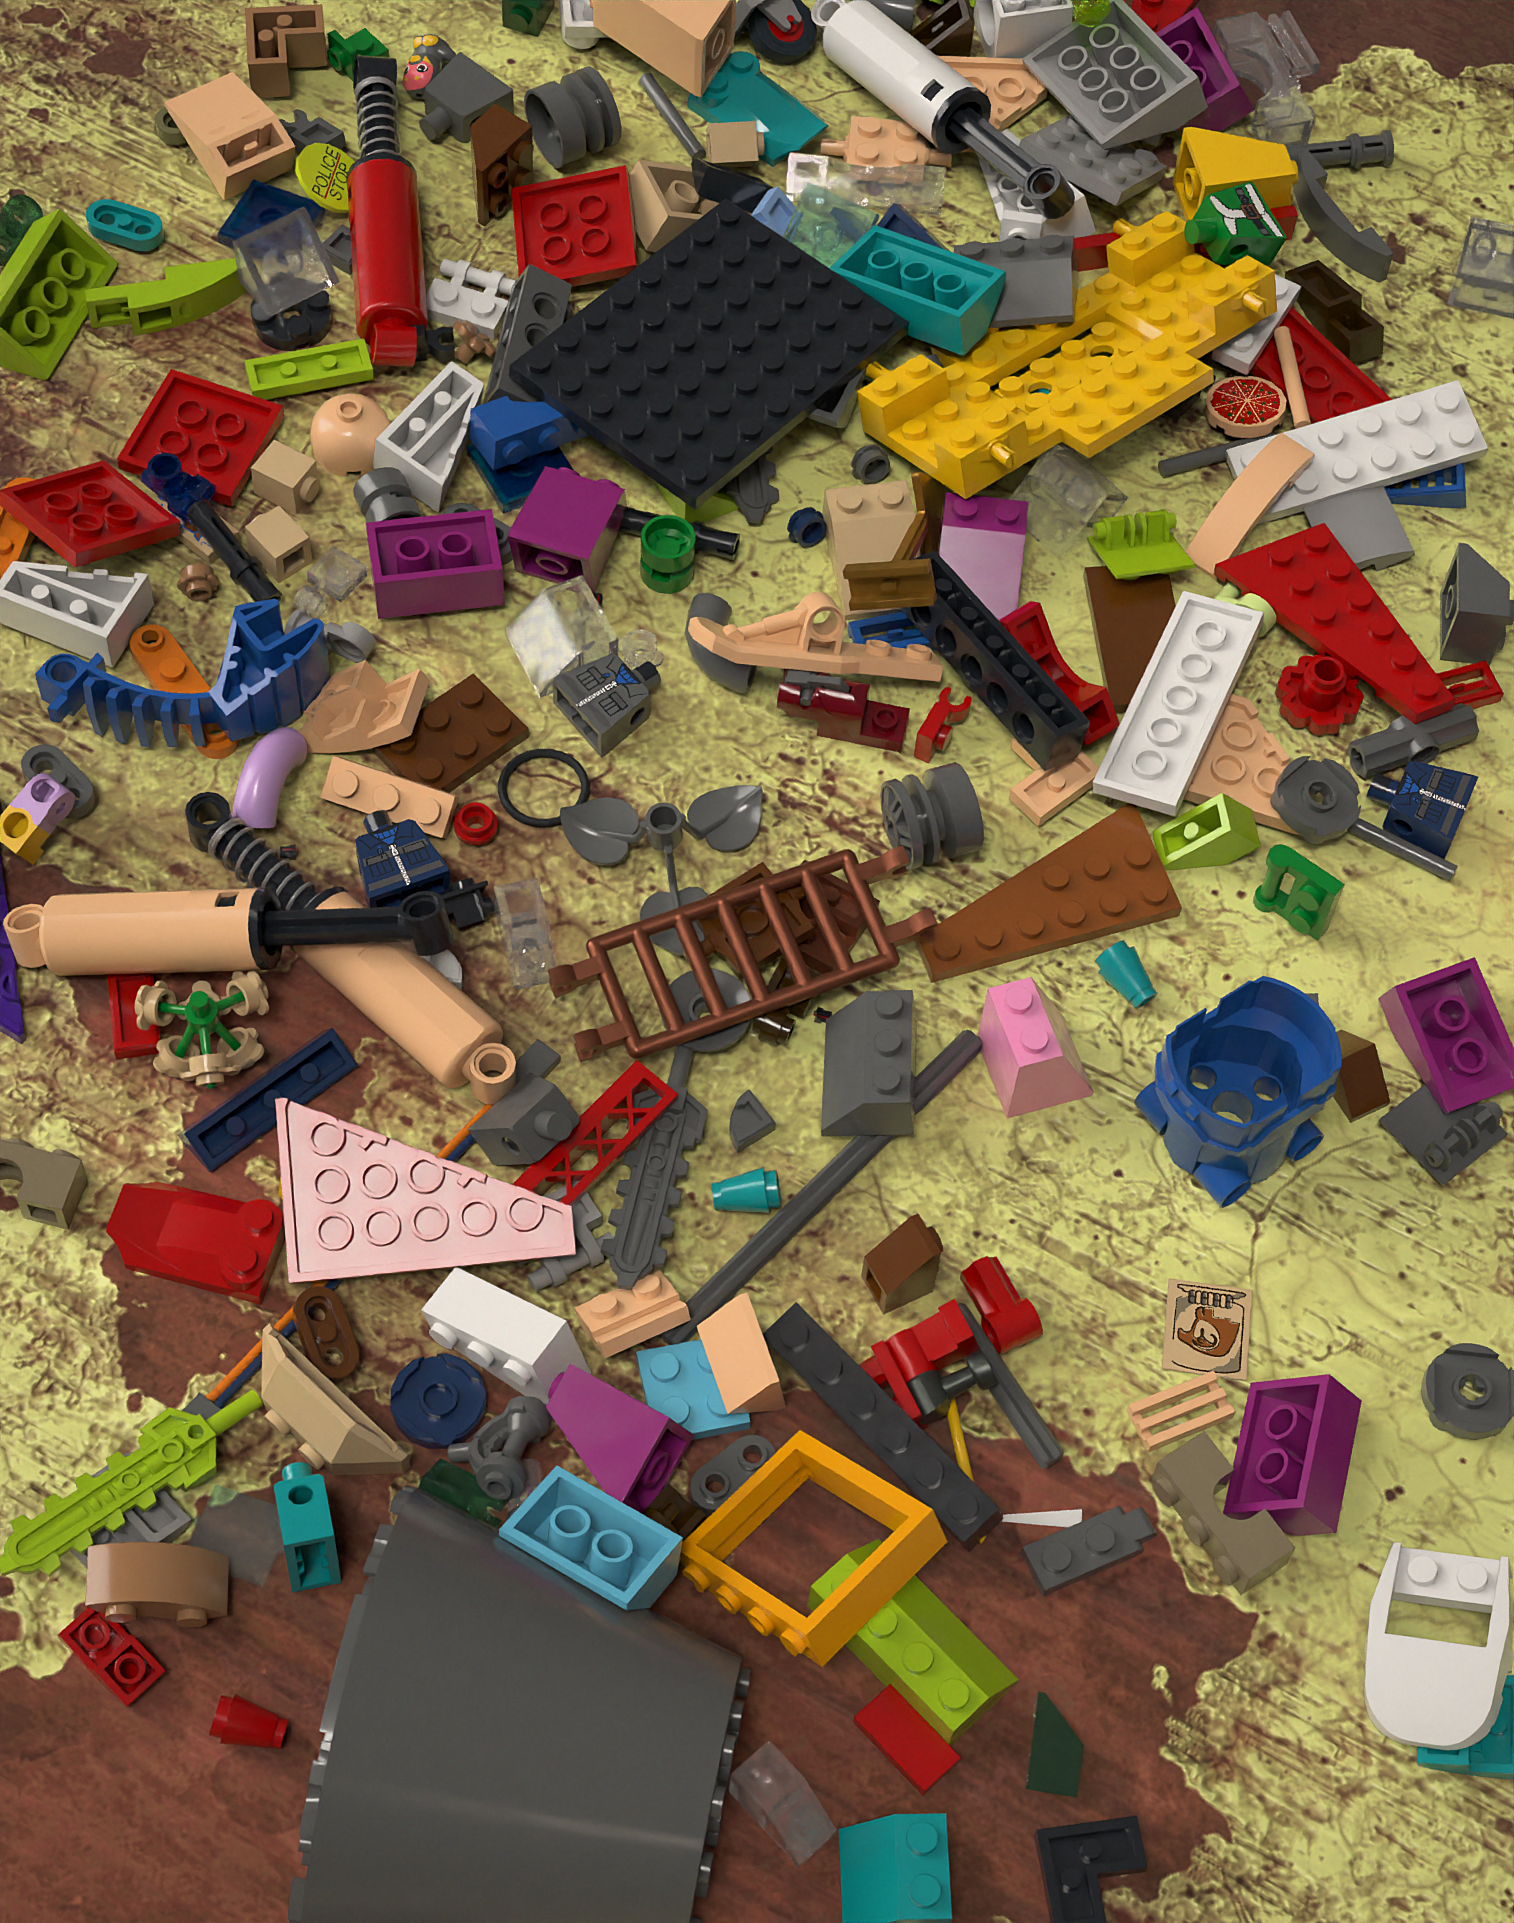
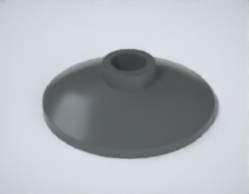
M711 968L727 1008L751 1000L748 991L737 978L727 972ZM693 971L682 974L669 985L684 1023L699 1019L698 1017L703 1013H709ZM662 1017L663 1025H664L665 1029L667 1030V1027H666L665 1022H664L663 1017ZM751 1019L680 1045L699 1052H714L725 1049L736 1043L744 1035Z

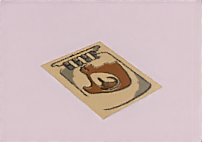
M1169 1278L1162 1369L1202 1375L1214 1370L1217 1377L1247 1381L1253 1290Z

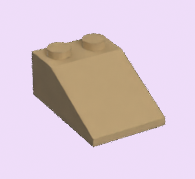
M638 160L629 174L635 230L646 251L657 252L719 204V202L700 197L697 194L692 167Z
M907 480L825 489L822 512L824 522L826 523L825 537L845 620L903 612L900 608L850 611V587L848 579L843 577V570L846 564L892 561L910 524L915 519ZM920 549L918 550L915 558L920 556Z

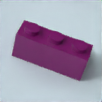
M1198 7L1156 33L1198 76L1208 108L1175 131H1183L1186 127L1222 131L1255 110L1218 40Z
M492 509L366 523L378 619L505 605L503 568Z
M1330 1374L1250 1383L1233 1463L1234 1472L1230 1478L1223 1514L1232 1519L1245 1520L1266 1509L1284 1533L1295 1536L1336 1533L1362 1400Z

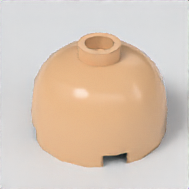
M345 393L325 401L312 420L310 442L315 460L325 470L338 476L348 477L347 471H361L362 476L375 470L373 468L375 441L390 425L387 413L373 399L362 394Z

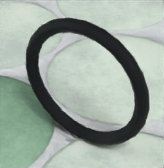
M538 748L514 757L501 772L498 780V795L506 812L515 820L533 827L562 825L560 816L549 819L529 817L517 810L509 800L507 794L509 776L517 766L529 759L550 757L567 763L574 769L581 783V792L575 805L587 802L590 794V782L582 765L572 756L554 749Z

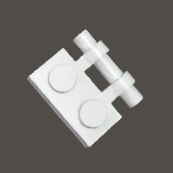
M443 259L440 266V274L452 277L450 282L437 278L433 280L426 293L428 319L453 327L457 320L463 322L467 320L477 327V333L481 332L490 339L495 340L503 324L508 300L502 299L500 296L502 293L510 295L515 280L506 278V273L492 270L490 273L474 268L473 263L460 259L458 262ZM468 283L484 287L485 290L482 293L466 287Z

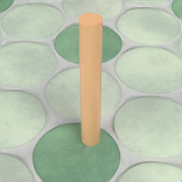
M1281 326L1276 328L1273 334L1294 426L1297 429L1310 425L1311 422L1288 327Z

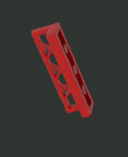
M636 1060L579 1117L580 1122L571 1131L570 1135L555 1145L543 1158L532 1164L512 1185L543 1196L556 1182L565 1181L566 1195L559 1202L572 1207L678 1100L679 1094ZM648 1087L661 1097L652 1108H633L634 1095L648 1091ZM634 1118H642V1119L634 1126ZM619 1119H627L628 1133L622 1139H602V1136ZM605 1149H611V1150L603 1157V1150H605ZM588 1150L597 1151V1164L591 1170L570 1171V1168ZM571 1181H579V1182L571 1189Z

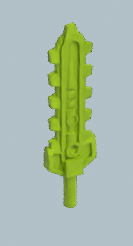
M251 1389L206 1420H204L200 1413L193 1415L171 1407L163 1411L140 1429V1433L143 1435L137 1437L140 1446L138 1450L127 1457L120 1452L107 1457L108 1470L95 1478L87 1472L74 1479L77 1490L64 1499L54 1493L42 1500L45 1511L34 1519L30 1520L26 1516L21 1515L10 1521L13 1533L8 1537L4 1545V1553L0 1557L1 1575L6 1576L14 1572L30 1574L40 1570L50 1577L62 1568L59 1560L61 1556L72 1549L83 1555L88 1551V1546H93L92 1535L103 1528L114 1534L125 1525L123 1515L134 1507L147 1512L157 1504L154 1494L165 1486L175 1491L184 1486L187 1492L217 1473L216 1436L263 1406L259 1395Z

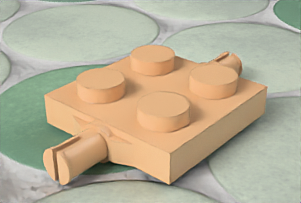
M851 116L850 132L845 137V141L822 138L820 155L843 156L846 164L845 179L922 187L923 175L928 165L951 167L952 154H947L942 150L929 149L930 146L926 137L906 121Z

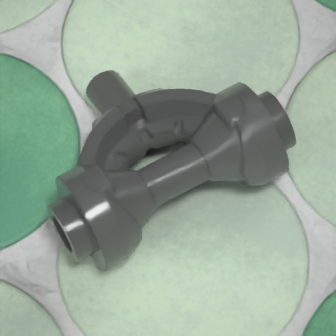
M531 1396L512 1398L507 1403L504 1413L487 1422L476 1432L472 1442L450 1444L448 1458L451 1463L470 1462L472 1470L476 1474L478 1485L491 1498L497 1500L517 1498L522 1493L527 1482L526 1468L520 1460L528 1443L539 1442L548 1433L553 1418L546 1405L538 1398ZM504 1446L503 1451L498 1452Z

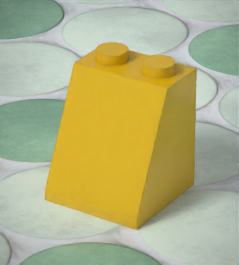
M1195 127L1184 128L1172 184L1186 221L1192 220L1207 195L1247 182L1254 183L1269 208L1291 205L1293 184L1298 182V167L1296 162L1290 159L1285 145Z

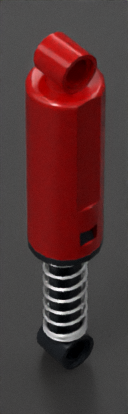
M357 54L353 70V92L357 104V132L360 152L359 159L350 166L346 174L356 331L359 337L365 339V343L370 346L372 365L413 368L417 351V332L414 326L409 325L424 324L426 332L428 321L417 171L411 162L400 156L401 146L399 142L401 139L398 133L400 126L397 121L399 112L396 109L398 106L396 58Z

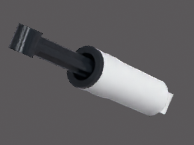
M845 0L816 1L812 8L811 16L814 23L823 33L822 46L826 56L943 152L956 154L967 148L972 149L1020 188L1043 217L1057 219L1070 211L1074 204L1075 195L1060 171L1051 164L1041 165L988 122L991 113V103L986 94L867 0H853L848 3Z

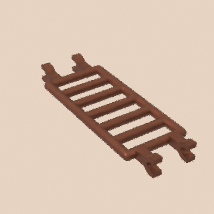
M904 846L891 849L880 857L860 864L852 850L844 849L590 938L586 943L589 959L572 965L565 964L548 969L550 976L549 984L555 998L568 994L579 986L599 980L614 1017L615 1023L573 1034L575 1040L574 1048L579 1061L589 1060L605 1050L622 1044L625 1045L631 1058L641 1059L895 968L900 963L896 947L912 941L918 942L935 937L933 928L937 927L938 924L931 908L915 913L906 920L886 926L869 884L884 879L898 878L908 873L906 865L910 863V859ZM843 869L879 955L856 963L851 958L818 880V877ZM798 884L802 885L837 968L834 971L814 978L809 973L776 894L778 891ZM758 898L795 983L772 993L768 991L734 909L735 906ZM715 913L718 914L752 997V1000L729 1008L726 1007L692 924V921ZM675 928L710 1013V1015L684 1023L650 940V936ZM633 943L667 1027V1030L645 1038L640 1036L607 951Z

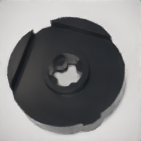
M288 275L273 277L270 285L262 288L251 303L252 324L256 329V335L264 344L277 350L297 351L296 345H303L308 342L309 347L314 346L327 336L332 326L330 299L327 291L311 282L292 279ZM296 311L300 316L292 315L287 319L284 318V313Z

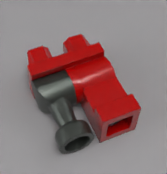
M955 1299L938 1307V1313L917 1325L894 1334L885 1342L882 1340L872 1345L871 1348L875 1355L859 1364L881 1388L890 1384L896 1395L891 1399L922 1430L928 1428L927 1424L942 1419L947 1415L951 1406V1400L975 1384L983 1391L998 1384ZM966 1357L967 1367L945 1376L941 1375L939 1370Z

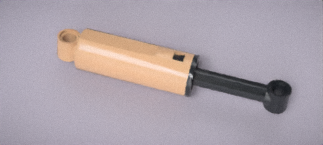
M271 887L59 894L51 896L44 907L38 904L17 907L9 912L3 921V926L17 963L29 968L40 967L46 964L48 969L58 976L271 970L278 965L283 946L401 942L403 945H408L410 951L418 956H432L445 951L453 942V933L444 899L440 894L431 891L414 893L405 898L399 907L281 910L278 896Z

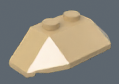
M269 1323L263 1329L261 1397L265 1409L268 1411L263 1417L279 1435L285 1437L290 1432L302 1444L298 1451L316 1470H319L324 1465L333 1475L405 1473L411 1467L409 1455L283 1337L276 1328Z

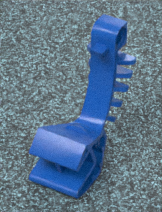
M277 599L235 606L225 656L221 664L217 683L208 692L195 694L170 693L147 689L126 682L106 673L104 658L98 652L89 662L68 653L57 654L48 659L35 673L41 699L50 704L47 708L50 721L61 723L68 714L73 717L86 703V710L94 732L103 737L110 722L116 741L126 744L134 716L140 745L149 748L153 740L155 720L162 723L167 747H178L179 724L191 725L195 746H205L203 724L217 723L230 741L254 736L255 731L262 734L278 729V726L286 727L301 716L300 711H305L331 678L323 622L315 618L284 635L280 604Z

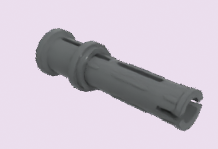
M1382 130L1379 135L1359 136L1357 133H1352L1345 140L1286 146L1290 159L1294 160L1296 164L1300 151L1306 148L1321 166L1347 164L1348 167L1355 169L1359 168L1361 164L1382 162L1383 165H1391L1394 159V141L1390 130Z

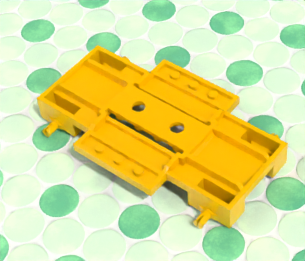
M1168 211L1156 215L1141 226H1134L1125 219L1120 218L1115 221L1112 230L1113 233L1121 237L1106 246L1109 273L1098 277L1092 283L1077 290L1074 322L988 328L987 333L964 356L932 345V354L938 356L945 368H942L922 354L909 359L894 370L886 369L877 361H874L873 365L870 363L866 369V375L874 381L857 391L863 431L964 499L971 497L1061 442L1090 458L1214 382L1213 368L1197 359L1277 311L1275 270L1248 255L1225 269L1195 252L1194 244L1188 243L1185 238L1184 228L1186 221ZM1092 327L1090 335L1081 340H1071ZM1061 346V352L1054 355L1053 357L1040 358L1045 354L1049 353L1050 351L1054 350L1055 348ZM1099 352H1109L1113 354L1111 357L1102 355L1092 357L1094 354ZM1030 364V370L1019 377L1010 376ZM999 382V389L994 392L991 391L990 387ZM1041 388L1051 390L1049 394H1030L1032 391Z

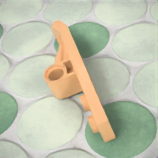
M812 592L806 595L800 604L795 607V610L762 618L760 622L742 627H737L734 624H728L724 627L703 617L691 618L688 631L695 641L711 652L737 664L834 674L860 673L940 682L943 671V664L932 649L923 645L909 644L905 649L891 647L889 643L880 640H867L866 644L842 642L845 618L833 599L822 592ZM830 611L828 618L824 622L813 623L814 617L819 612Z

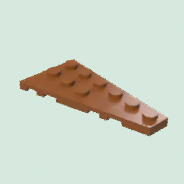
M1128 803L937 924V927L933 928L935 937L918 941L916 946L929 979L933 983L1178 917L1182 906L1137 806Z

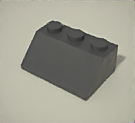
M1048 235L1043 238L1026 240L1009 238L1002 242L990 243L972 241L963 245H955L954 253L1006 271V280L989 328L1074 322L1079 281L1074 235Z
M913 990L866 991L826 1019L821 1117L822 1136L914 1134L917 1020Z

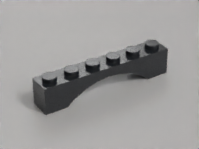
M797 1302L763 1333L764 1340L769 1348L855 1432L920 1502L934 1510L942 1526L968 1552L1004 1519L999 1507Z

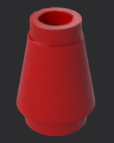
M236 1693L234 1698L221 1695L209 1735L220 1738V1744L263 1748L272 1747L280 1750L289 1719L279 1717L278 1714Z

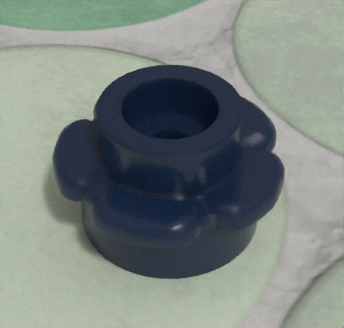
M813 507L796 511L791 516L787 526L788 537L793 543H799L803 547L816 545L826 533V523L822 513L816 511Z

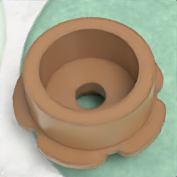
M191 564L184 567L180 571V580L177 582L178 590H181L183 595H186L193 601H202L210 598L219 585V579L214 575V569L206 564Z

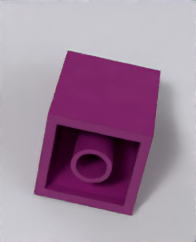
M545 466L508 534L516 572L590 594L592 592L596 593L620 529L623 515L627 509L625 489L620 488L618 484L607 479L595 481L581 477L579 473L569 468L561 467L557 470Z
M571 1363L565 1372L557 1375L549 1389L548 1397L550 1400L546 1405L547 1410L604 1492L641 1513L667 1486L694 1434L666 1415Z

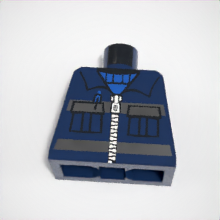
M1411 761L1408 762L1400 782L1375 773L1366 797L1390 806L1382 825L1385 831L1445 859L1478 777L1472 774Z
M383 810L375 811L365 817L363 824L367 834L358 836L355 839V847L367 908L399 907L405 898L417 892L431 891L440 895L450 893L448 889L450 885L448 866L416 821L408 819L392 824L388 813Z

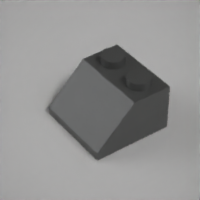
M1458 543L1440 591V660L1471 664L1486 660L1490 666L1496 649L1502 650L1504 647L1506 625H1513L1514 600H1510V582L1470 545Z

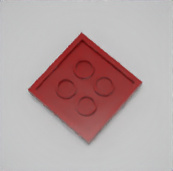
M626 165L511 188L518 277L531 264L572 284V287L624 277L639 266L630 175Z
M170 369L118 455V468L174 488L181 485L192 494L232 507L251 475V467L263 454L283 420V405Z
M104 460L0 490V506L75 568L179 536L181 521Z

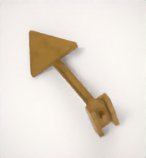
M922 472L911 473L917 515L910 524L892 561L846 564L843 570V577L848 579L850 587V611L934 606L937 594L931 559L914 560L922 542L925 554L934 550L938 551L945 495L944 484Z

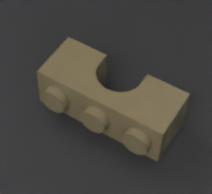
M10 1138L8 1141L0 1139V1180L13 1179L22 1183L17 1195V1201L23 1218L68 1230L88 1182L82 1160L65 1150L56 1149L49 1152L34 1148L30 1143L18 1138Z
M1204 1431L1158 1461L1151 1478L1153 1489L1160 1501L1167 1507L1172 1506L1182 1518V1525L1189 1539L1197 1546L1202 1545L1211 1556L1214 1570L1219 1578L1226 1585H1233L1238 1593L1242 1595L1287 1565L1295 1550V1546L1266 1509L1245 1520L1229 1518L1218 1509L1214 1501V1495L1227 1487L1234 1468Z

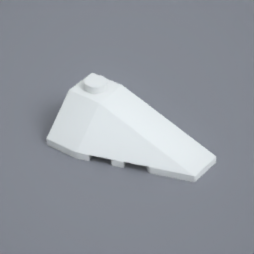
M1008 129L1001 132L1019 146L1021 140ZM977 154L1000 223H1002L1003 210L1040 214L1032 201L1024 195L1020 188ZM1068 181L1067 183L1074 191V204L1063 217L1057 219L1043 217L1040 238L1048 235H1074V238L1090 236L1096 232L1085 196Z

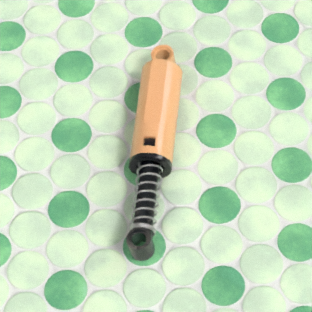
M199 793L187 803L185 814L190 842L201 852L209 853L214 860H223L224 868L230 872L235 871L237 880L243 883L248 882V888H253L251 884L256 888L271 887L278 896L281 910L367 908L344 887L335 886L317 894L314 891V882L304 883L302 881V871L292 872L289 860L279 861L277 859V849L267 850L265 848V838H253V828L248 827L243 819L234 818L230 813L229 803L218 793ZM206 821H217L213 824H203ZM401 942L289 945L293 952L444 1087L458 1088L470 1082L471 1091L476 1099L485 1104L495 1105L516 1086L515 1056L508 1047L501 1044L503 1030L500 1024L423 956L412 953L408 945H403ZM490 1070L503 1073L493 1078L484 1075L485 1072Z

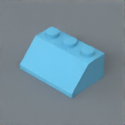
M556 1466L499 1529V1536L625 1610L650 1608L677 1576L683 1537L559 1466Z

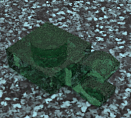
M441 1458L421 1478L418 1487L463 1511L466 1509L470 1515L495 1528L499 1527L502 1520L492 1516L488 1512L487 1507L501 1512L509 1501L491 1498L478 1485L476 1475Z

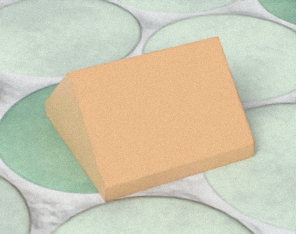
M748 1293L738 1295L697 1325L727 1414L776 1411L786 1408L780 1381Z

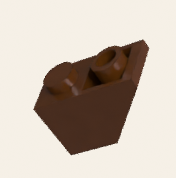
M919 1213L909 1217L864 1256L861 1277L883 1315L933 1292L943 1245L937 1231L932 1226L926 1227Z

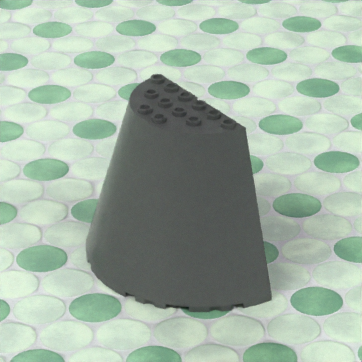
M404 1486L403 1490H399L391 1502L390 1512L398 1515L394 1526L380 1524L375 1536L372 1551L363 1569V1575L369 1576V1579L364 1585L362 1595L355 1594L336 1660L319 1730L320 1732H325L324 1740L321 1741L318 1761L313 1760L308 1793L299 1831L301 1837L298 1852H303L302 1865L308 1866L306 1879L294 1877L292 1881L287 1918L289 1923H701L702 1918L692 1917L696 1897L705 1899L707 1897L714 1853L706 1852L705 1850L706 1845L717 1846L722 1821L724 1797L727 1796L734 1747H736L744 1705V1701L736 1700V1696L746 1698L752 1668L742 1666L743 1657L650 1608L625 1610L503 1539L499 1536V1529L423 1489Z

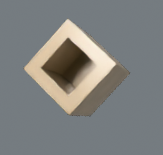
M756 121L709 123L706 128L708 162L727 168L755 166L758 162V156L764 155V136L762 131L756 132Z
M273 440L251 467L254 494L294 514H297L306 502H311L316 497L320 488L316 460L276 440Z
M279 505L266 514L256 516L250 524L245 526L248 552L260 560L262 567L278 583H281L312 563L310 537Z

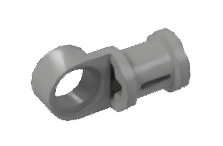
M302 608L296 609L287 621L284 635L314 618L309 617L306 610ZM333 622L323 623L328 656L332 652L355 663H359L367 659L376 645L374 636L359 624L345 622L340 626Z

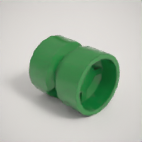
M675 515L657 516L648 521L642 529L640 575L643 583L653 591L663 594L677 593L688 587L693 580L696 535L693 527L685 519Z

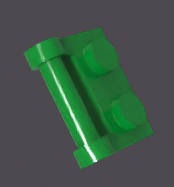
M1282 844L1274 845L1266 858L1268 869L1263 884L1257 887L1253 904L1261 912L1270 913L1274 911L1286 919L1295 930L1308 934L1318 941L1328 930L1345 884L1292 848ZM1285 873L1295 877L1289 895L1280 889Z

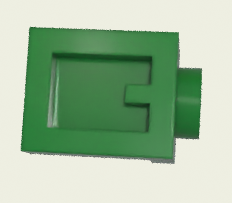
M366 28L346 39L336 30H332L327 34L329 46L327 56L331 65L337 71L341 70L352 81L357 54L389 57V49Z

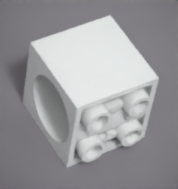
M975 0L973 17L986 57L1024 58L1072 23L1074 5L1072 0Z

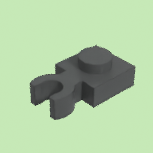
M296 109L293 111L295 122L289 123L279 119L293 141L295 150L300 153L306 146L313 143L330 144L338 149L346 145L345 135L342 130L320 117L310 122L307 119L306 113L302 110Z

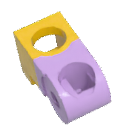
M48 773L36 775L0 815V842L15 854L34 865L44 852L40 848L56 828L55 825L62 821L73 808L75 803L74 793Z

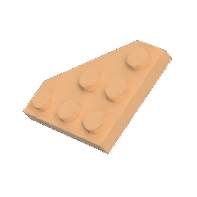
M938 56L988 96L991 103V113L988 122L1000 132L1046 98L1047 88L1023 64L1022 58ZM967 148L966 150H963L961 152L973 153L974 151L970 148Z
M1231 694L1184 796V800L1201 805L1213 797L1224 793L1251 808L1255 822L1299 835V833L1285 823L1280 814L1272 807L1270 801L1271 795L1275 790L1276 780L1288 765L1290 758L1272 732L1267 733L1257 718L1259 712L1252 701Z

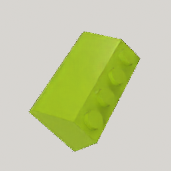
M60 208L32 223L0 274V367L43 381L50 377L88 314L85 289L105 286L119 264Z
M880 1539L874 1540L842 1557L811 1586L807 1606L814 1611L883 1542ZM915 1575L845 1644L886 1687L891 1684L950 1746L966 1733L1019 1681Z

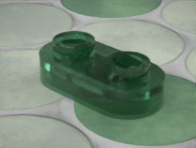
M18 194L12 196L0 209V245L5 249L3 251L0 248V266H6L32 223L43 217L40 205L27 195ZM14 215L18 216L21 219L22 223L16 220Z

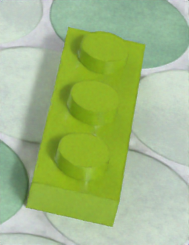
M365 339L244 360L252 396L265 400L374 379L373 367Z

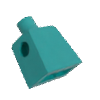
M296 1462L289 1464L282 1470L283 1481H278L274 1484V1491L292 1593L342 1583L324 1477L320 1474L313 1475L311 1466L308 1463Z

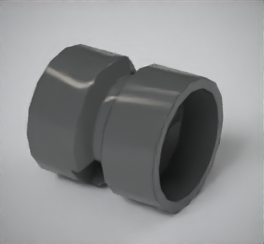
M382 467L372 470L363 475L354 486L353 495L361 514L365 517L366 523L422 517L416 501L411 496V490L404 475L396 468Z

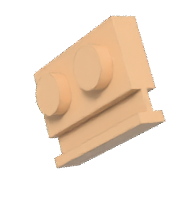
M661 1270L638 1280L632 1290L617 1288L574 1307L579 1324L594 1345L599 1347L604 1359L691 1320L687 1304L680 1300L679 1294Z

